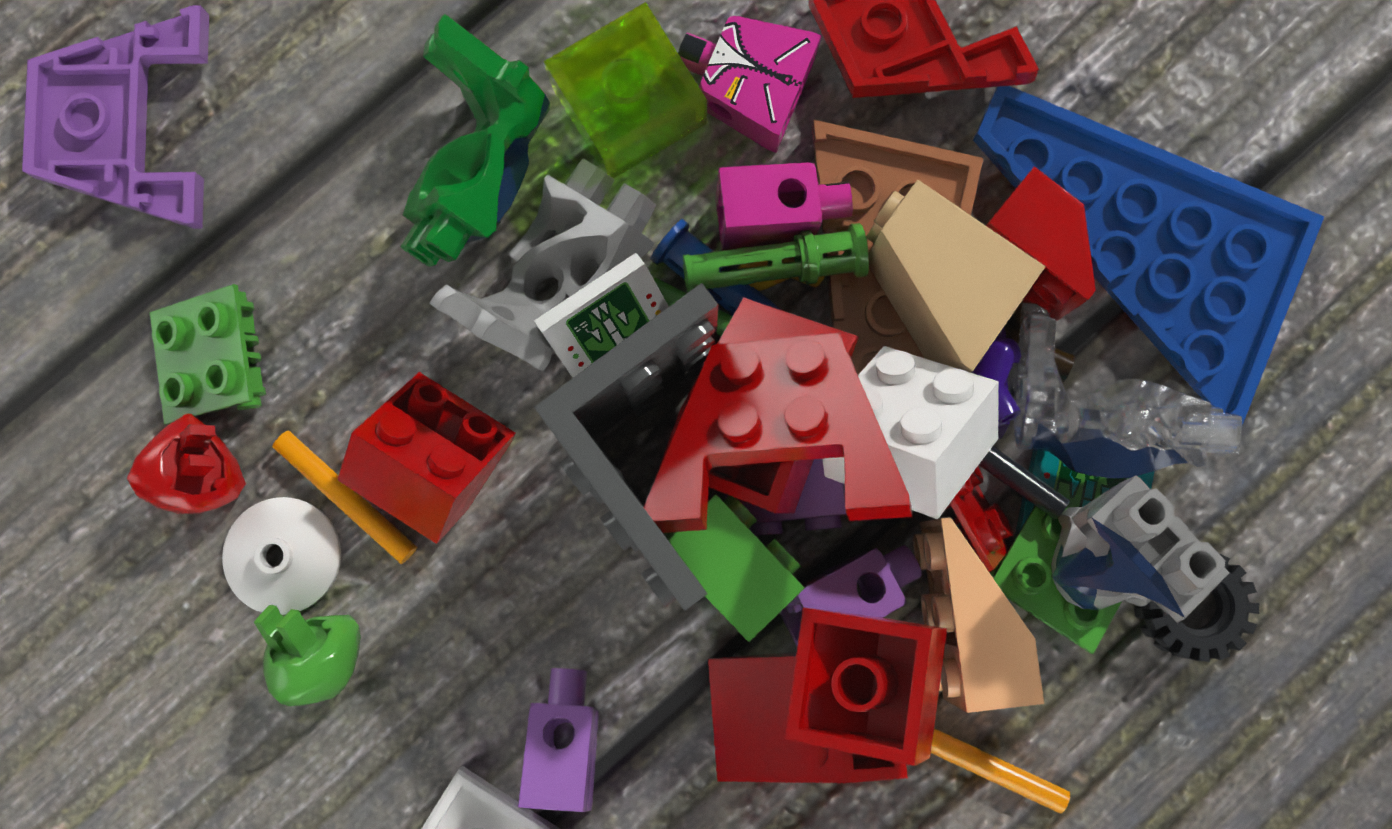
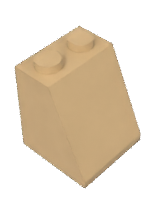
M917 179L905 197L894 191L875 218V224L866 236L868 240L874 243L869 252V268L924 358L971 373L1046 266Z

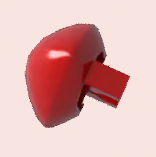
M185 414L150 440L135 458L127 476V480L138 498L156 508L176 514H199L218 509L236 500L246 485L237 459L226 444L215 434V426L204 424L192 414Z

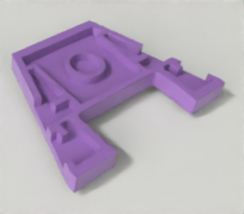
M192 5L180 9L181 16L153 25L143 21L134 24V31L105 41L95 37L28 59L22 171L33 178L193 229H202L204 178L196 172H145L149 67L152 64L208 63L209 14L201 5Z

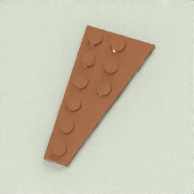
M813 120L812 135L818 185L849 182L853 202L852 217L822 220L823 234L848 231L850 224L860 223L867 236L875 224V218L893 192L897 191L905 197L917 179L971 215L983 163L982 157ZM867 239L868 252H870L874 243ZM844 251L825 253V257L842 255ZM870 268L866 277L856 278L853 272L827 276L832 328L859 337L851 357L858 375L883 346L924 358Z

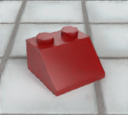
M803 607L784 739L916 766L930 759L947 628Z

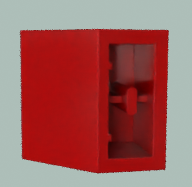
M1034 166L986 226L1046 266L1021 303L1033 304L1041 311L1043 320L1048 317L1055 323L1088 301L1096 291L1084 204Z
M418 372L351 433L337 480L438 544L469 509L510 446L516 432L426 375Z

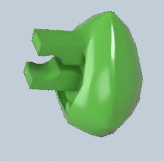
M269 605L256 618L254 624L267 643L263 656L264 677L269 693L279 703L286 706L314 704L332 699L345 689L354 673L361 640L359 625L351 615L316 616L305 620L299 610L291 609L283 617L277 606Z

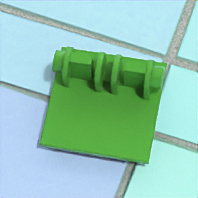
M232 284L150 312L159 394L165 425H169L185 414H192L197 417L236 405L238 410H249L262 406L261 397L266 395V388L263 387L260 367L249 366L250 364L260 362L262 360L261 354L247 352V348L259 344L258 336L253 335L256 334L253 319L254 303L247 301L246 293L239 291L238 285Z
M1069 502V504H1068V506L1066 507V509L1069 508V507H1078V506H1076V505H1074L1073 503ZM1034 506L1005 557L989 573L1007 599L1090 654H1094L1122 601L1100 610L1083 609L1067 602L1057 590L1051 577V563L1060 538L1062 526L1058 518L1055 520Z

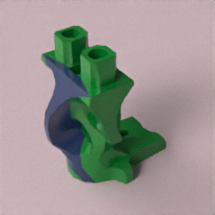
M446 14L440 17L435 25L434 33L426 41L423 57L461 89L462 95L476 119V129L473 133L460 136L440 148L428 160L413 190L409 193L403 216L414 223L400 247L428 267L435 266L439 259L447 262L455 261L466 243L488 238L496 231L497 223L511 207L529 166L528 149L530 141L550 110V102L546 94L529 76L528 66L520 60L510 62L503 59Z

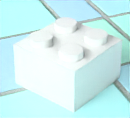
M883 346L859 373L858 377L909 493L912 510L938 520L998 440L999 381ZM844 457L823 459L824 476L845 484Z

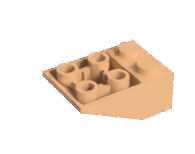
M951 517L920 522L921 534L914 535L913 547L915 558L921 570H926L929 594L921 595L924 625L947 628L939 691L943 693V699L966 713L1044 704L1035 637Z

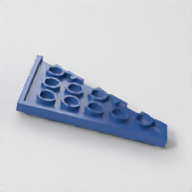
M996 87L973 141L1015 189L1035 166L1084 204L1094 278L1223 423L1233 427L1242 425L1325 216L1014 87Z

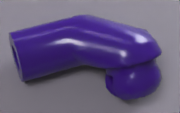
M1000 336L996 337L978 365L971 372L999 381L998 427L1012 421L1022 412L1005 386L1010 370L1013 368V363H1019L1021 360V349L1015 340Z

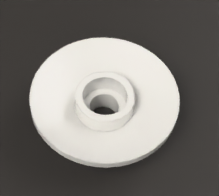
M280 497L261 501L244 511L231 526L223 546L222 563L224 574L234 594L244 604L256 611L263 612L269 605L277 606L281 615H286L291 609L303 611L321 600L336 580L341 563V546L337 531L330 519L320 509L303 500ZM276 544L283 551V560L277 567H272L267 562L266 554L268 549Z

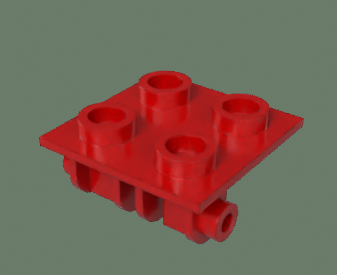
M977 466L946 509L952 507L956 516L951 519L956 525L961 523L962 527L958 529L988 572L995 569L1012 544L1008 538L1013 536V530L998 504L990 506L979 487L984 480Z

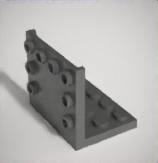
M702 283L534 406L535 410L569 454V456L559 462L567 476L583 496L590 491L599 504L604 502L609 508V511L600 517L602 523L624 551L629 547L634 552L640 550L651 566L643 571L641 575L662 604L666 607L674 600H677L684 611L707 595V592L643 508V501L596 438L632 411L638 417H641L655 408L667 397L664 393L665 387L679 376H682L685 382H688L700 374L711 346L716 345L718 303Z

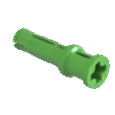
M860 223L850 224L848 231L813 235L810 230L800 231L799 234L794 236V240L790 242L741 247L697 255L686 254L683 255V269L688 293L701 283L706 289L798 277L800 282H805L809 285L816 284L819 277L853 272L856 278L866 277L869 271V252L863 226ZM844 251L842 255L823 257L824 253ZM794 257L793 262L782 263V259ZM767 261V265L719 272V268L724 266Z

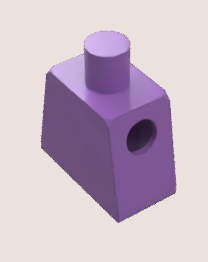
M905 545L896 548L884 556L877 548L856 554L801 583L805 589L779 614L796 646H798L803 607L883 618L906 604L905 596L900 588L920 578L922 575L921 568L914 554ZM857 584H858V586L860 587V591H861V595H860V596H859V594H858V592H857Z
M552 668L548 704L531 703L518 808L574 812L592 810L599 711L594 707L584 706L587 671ZM562 723H571L573 725L572 742L567 747L558 749L553 742L554 730Z

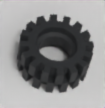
M1220 554L1226 560L1225 568L1229 571V574L1211 591L1216 601V611L1212 620L1207 625L1198 629H1192L1181 621L1177 623L1155 602L1150 601L1145 606L1134 607L1136 618H1142L1146 623L1140 629L1145 637H1151L1156 640L1153 643L1154 646L1161 651L1172 653L1171 655L1206 662H1210V658L1222 660L1230 657L1229 649L1240 651L1247 644L1241 638L1242 634H1254L1257 624L1248 621L1249 613L1259 614V603L1249 602L1248 595L1257 593L1253 582L1242 581L1241 577L1247 572L1240 565H1229L1230 558Z

